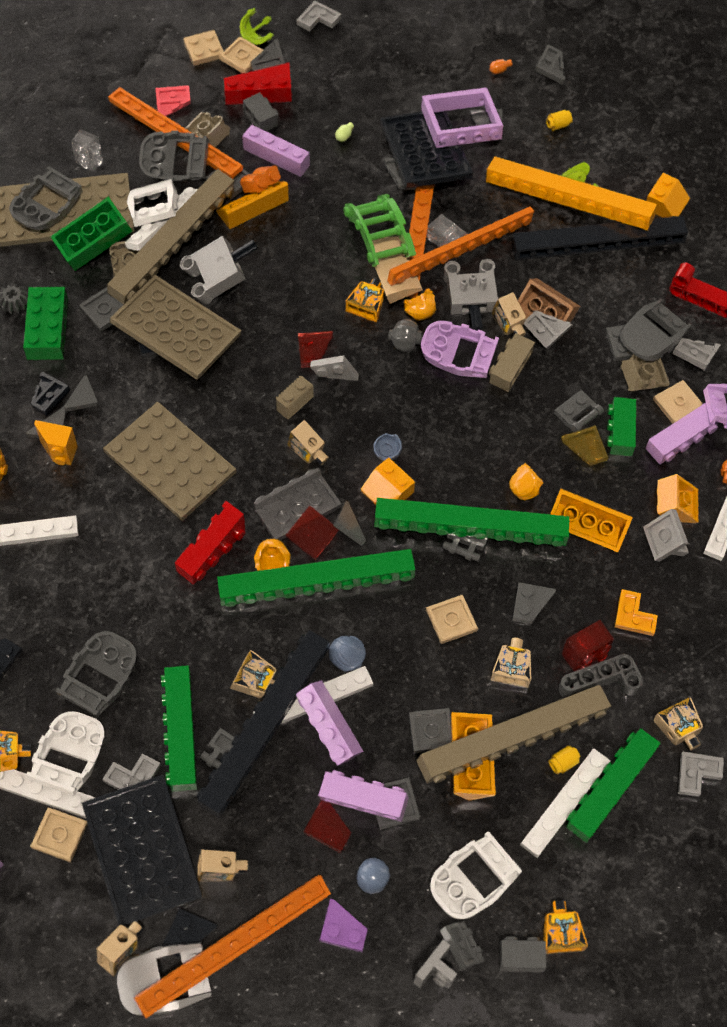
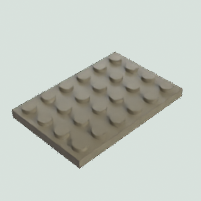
M154 275L110 318L111 324L197 380L241 335L240 329L157 275Z
M156 402L103 448L104 452L182 521L236 473L234 466L159 402Z

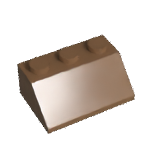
M538 278L529 280L518 299L526 319L537 310L571 323L580 308L578 304Z

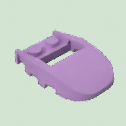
M436 321L426 328L421 341V350L429 363L442 370L458 376L487 378L499 338L491 339L485 336L486 332L479 329L478 331L470 329L469 325L466 324L459 326L453 325L449 321ZM460 339L478 343L470 367L461 368L452 364Z
M708 384L703 392L710 423H723L724 428L727 429V404L724 395L727 393V384Z

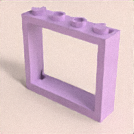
M487 88L422 96L421 110L436 148L502 139L503 124ZM484 106L492 123L440 130L434 112Z

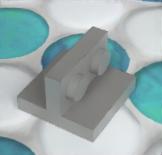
M670 509L643 526L655 561H661L670 555L685 556L689 553L686 546L688 541L675 509Z
M444 939L415 976L414 984L420 989L431 975L434 977L433 981L441 988L445 986L449 989L455 981L457 973L442 962L450 948V944Z

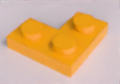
M622 589L614 627L654 636L658 615L638 611L641 593Z

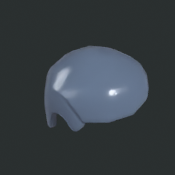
M385 433L378 437L374 443V453L382 461H385L388 457L393 461L402 452V441L396 434Z
M377 858L366 859L360 865L357 872L358 886L364 892L370 894L379 893L387 885L390 872L389 867L384 861Z

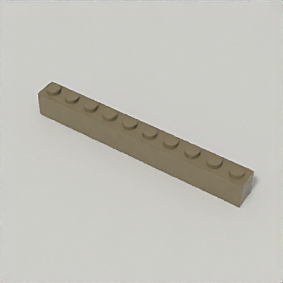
M217 169L175 213L176 216L171 217L107 284V293L124 305L151 277L158 273L162 265L165 266L168 263L170 256L173 253L176 254L184 242L189 241L192 233L201 228L205 219L208 220L216 208L221 207L224 199L233 194L234 180Z
M597 685L425 752L416 761L426 783L434 781L436 784L445 780L447 775L453 774V776H457L463 773L467 767L477 768L483 764L482 761L487 759L490 762L494 761L505 752L512 754L518 751L520 746H532L540 738L547 740L553 737L555 732H567L572 729L573 725L578 724V726H582L593 717L599 719L606 715V711L611 705L601 686Z

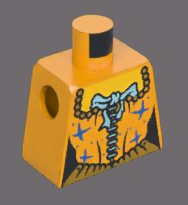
M372 279L370 284L360 282L346 300V312L377 323L384 299V290L380 288L381 282L378 279Z
M0 731V772L18 768V757H30L31 744H18V734L16 732Z
M564 900L554 901V913L547 914L544 919L543 941H546V954L585 951L588 945L578 913L567 912Z

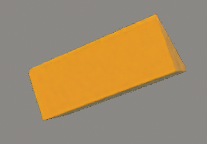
M278 181L273 185H268L262 192L249 193L216 209L227 227L232 229L289 201L288 183Z
M560 489L550 514L570 516L569 533L616 552H619L633 518L563 489Z
M452 712V742L492 727V715ZM487 759L482 761L483 764L474 769L471 766L467 767L463 773L453 776L454 794L468 801L495 796L494 761L490 762Z

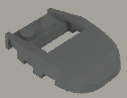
M174 130L168 133L154 132L149 134L141 144L140 168L146 175L156 179H171L174 182L182 183L206 179L205 171L210 140L207 136L200 138L192 133H181ZM177 142L190 143L186 176L174 175Z
M51 167L46 168L47 173L43 176L38 174L33 178L32 183L29 185L25 184L21 188L22 192L19 196H15L10 204L9 210L12 217L28 228L45 230L52 227L71 211L82 193V186ZM44 185L68 199V202L58 210V213L32 199Z
M660 299L643 306L621 330L620 339L623 345L637 357L646 361H654L662 358L667 352L671 353L685 333H688L691 324L687 325L665 307ZM647 314L649 317H651L655 322H657L661 327H663L667 332H669L672 335V337L667 336L663 331H661L657 326H655L651 321H649L644 315Z
M103 631L95 634L85 643V647L79 653L76 652L72 658L73 662L63 675L64 682L61 688L57 687L56 689L57 695L98 718L119 697L136 664L135 647L130 641L113 632ZM85 665L117 682V685L108 697L75 679Z

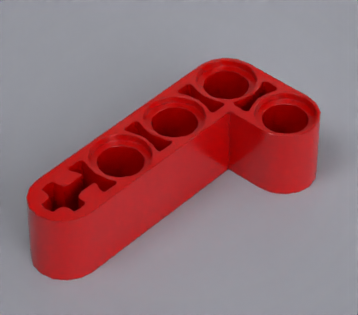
M681 263L673 277L670 292L676 297L727 318V292L693 278L694 267L689 263Z

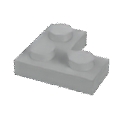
M314 1L297 19V25L308 31H311L318 22L333 28L340 21L341 14Z
M682 752L678 794L699 797L701 795L702 777L721 780L723 778L724 758Z
M144 754L140 756L132 771L113 762L104 776L103 782L120 790L154 778L161 764Z

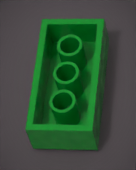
M108 196L50 237L69 265L76 271L132 232V229Z
M29 287L23 346L27 360L64 359L68 297L65 287Z

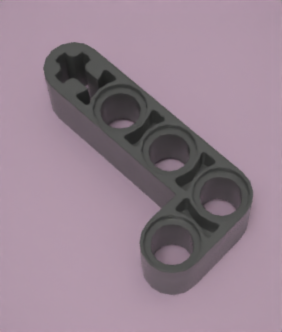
M621 654L566 674L561 679L558 690L560 695L566 698L597 685L604 686L618 681L622 691L626 695L633 696L638 693L643 679L633 658L627 654ZM619 664H625L628 668H621ZM601 670L608 671L610 675L602 674ZM582 677L590 678L591 682L584 681ZM628 681H633L636 686L629 685Z

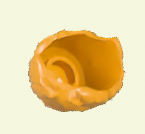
M429 288L420 296L403 302L405 304V312L415 320H426L436 311L435 295Z
M524 463L518 467L515 474L511 477L509 484L511 491L516 497L521 500H529L539 495L543 480L536 475L533 469H530L528 464Z
M266 539L259 544L254 556L255 568L257 571L288 567L291 554L282 541Z

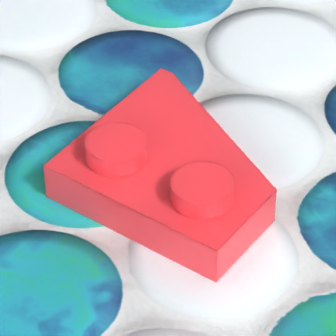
M189 86L156 88L157 110L166 117L191 104Z

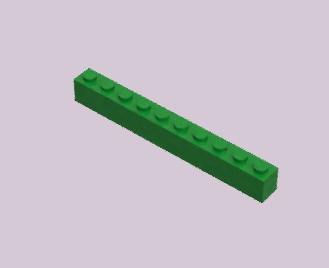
M377 498L374 527L383 530L398 529L399 531L437 533L438 535L455 534L458 537L468 535L478 539L488 537L497 541L511 540L517 543L531 542L537 545L552 544L559 547L566 546L570 516Z
M407 549L219 576L217 580L221 606L232 607L239 603L252 604L260 600L273 601L280 597L293 598L295 595H312L315 592L322 591L329 593L335 589L349 590L356 586L369 587L377 583L389 584L397 580L409 581L415 577V565L412 550Z

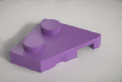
M330 899L320 942L362 952L368 929L334 899Z

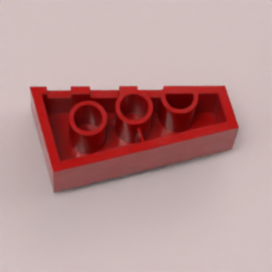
M289 63L224 78L226 105L243 104V100L257 93H261L264 98L266 97L269 103L292 102Z
M227 501L222 505L224 510L219 516L215 513L210 519L212 522L207 530L202 529L196 538V543H191L175 562L176 571L193 585L197 581H201L205 577L206 571L210 567L216 566L219 558L223 554H227L231 550L232 545L237 540H241L245 535L244 514Z

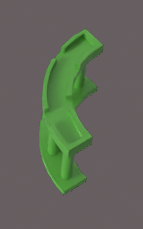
M388 194L377 196L378 199L374 202L358 206L347 203L344 207L345 217H348L349 221L354 222L356 230H359L368 251L367 259L372 264V267L379 265L378 259L401 253L405 254L406 258L416 255L410 232L406 233L403 226L406 225V221L397 203ZM379 211L386 213L365 220L362 218L363 215ZM386 221L393 222L394 228L369 234L367 226ZM393 235L399 236L401 241L399 247L380 252L375 251L372 241Z

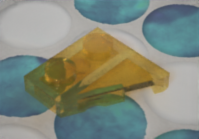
M596 425L561 436L562 442L590 466L608 460V455Z

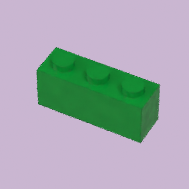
M614 397L612 404L608 406V415H611V420H608L607 430L610 431V436L607 438V447H610V454L632 456L636 444V399Z

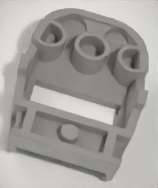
M201 942L187 945L177 944L154 947L124 961L117 974V985L120 1000L125 1009L134 1015L143 1016L133 997L160 980L156 958L180 953L183 965L203 951ZM208 977L188 990L189 998L170 1002L153 1014L174 1012L212 996Z

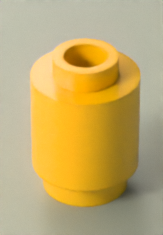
M568 110L549 114L548 119H546V124L552 131L567 127L572 123V115Z
M568 745L552 755L548 762L556 774H563L579 764L580 754L575 747L571 748Z

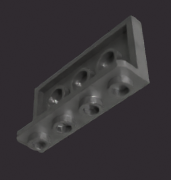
M320 468L307 471L305 475L290 480L288 484L275 488L271 493L258 497L254 502L255 513L271 537L278 540L288 537L341 508V502L321 475Z

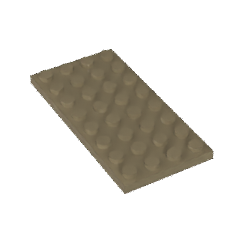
M128 173L72 179L82 186V193L71 211L55 225L45 230L28 228L17 222L10 213L9 207L15 196H19L22 192L21 188L25 184L1 186L0 247L53 241L50 236L108 196L126 220L132 232H134V223L127 204L130 193ZM45 185L32 198L55 213H58V210L68 202L67 198Z

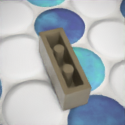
M515 333L512 339L509 338L505 345V351H501L497 358L496 366L492 365L489 371V383L509 392L533 353L535 342Z

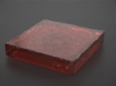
M309 505L285 536L316 560L339 529L334 527L329 520Z

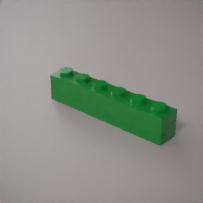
M189 666L164 668L165 675H161V685L165 687L166 694H162V704L166 706L167 712L163 713V724L167 726L168 732L164 733V744L168 745V753H165V764L169 765V773H166V784L170 785L172 792L197 790Z
M641 728L637 733L632 732L626 740L629 744L625 749L621 747L614 756L617 758L613 764L609 762L603 770L604 777L601 780L599 778L595 780L591 786L593 789L591 794H585L579 802L581 807L578 811L573 809L567 817L569 823L566 828L585 843L590 840L661 744Z

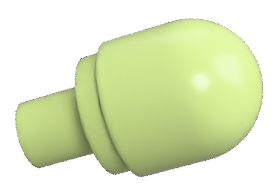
M350 122L347 125H342L335 133L336 139L340 142L346 141L351 136L354 125Z

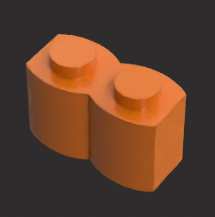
M277 166L259 167L252 174L245 175L240 180V184L244 193L262 192L268 185L277 183L281 176Z

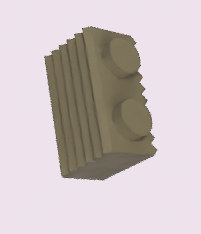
M299 376L294 383H291L284 392L279 394V397H276L277 411L285 418L290 419L314 397L313 384L304 377Z

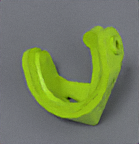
M253 8L248 10L247 14L243 16L240 22V34L245 40L257 45L268 42L274 35L270 32L265 37H260L255 33L261 26L270 23L271 17H265L263 22L252 29L250 17L256 13V9Z
M582 162L568 169L561 176L584 182L586 175L590 171V166L588 163Z

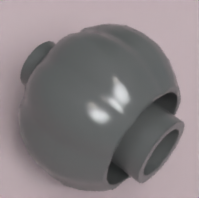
M400 320L396 323L393 330H389V340H392L395 349L400 352L410 353L417 349L415 344L421 345L423 331L419 330L417 323L412 320Z

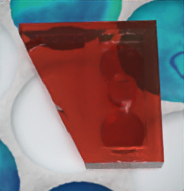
M333 331L298 333L301 368L310 367L311 361L322 359L328 349L330 340L333 338Z
M322 800L304 830V834L339 853L343 851L351 836V832L332 805Z

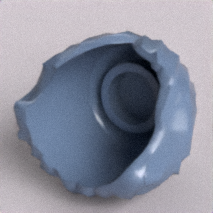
M341 636L334 639L330 644L328 652L331 662L344 672L361 668L366 655L364 644L354 636Z

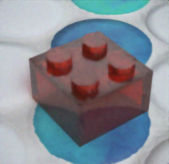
M598 620L566 640L562 655L575 672L591 666V663L597 660L598 662L604 660L612 648L611 645L614 638L601 620Z

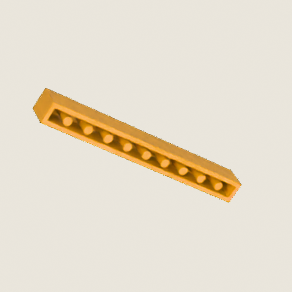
M494 157L487 168L486 182L638 228L648 230L655 217L657 207L655 203L509 160Z

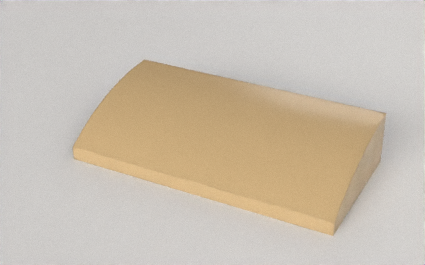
M399 236L372 241L376 252L396 248L401 245ZM402 253L378 259L379 265L375 266L390 304L423 290L417 276L410 277L402 283L392 286L388 283L390 269L410 261V258H406L405 254L403 255Z

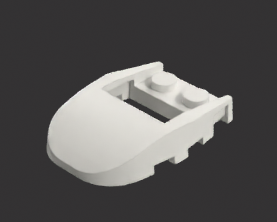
M171 179L130 191L127 204L135 227L176 216L174 209H177L179 195ZM163 191L168 196V203H159L154 207L141 208L139 211H135V204L141 203L145 196L153 200L160 197V192Z
M66 712L55 718L49 726V731L40 738L38 749L32 758V770L27 772L28 782L34 781L74 797L94 769L103 745L104 728L93 717L79 712ZM53 749L88 763L80 774L49 763L45 759L50 750Z
M488 831L482 839L477 842L471 841L465 847L449 856V859L434 873L430 885L431 892L436 902L449 916L456 919H468L494 903L522 870ZM474 851L477 852L502 882V885L486 898L480 894L457 866Z

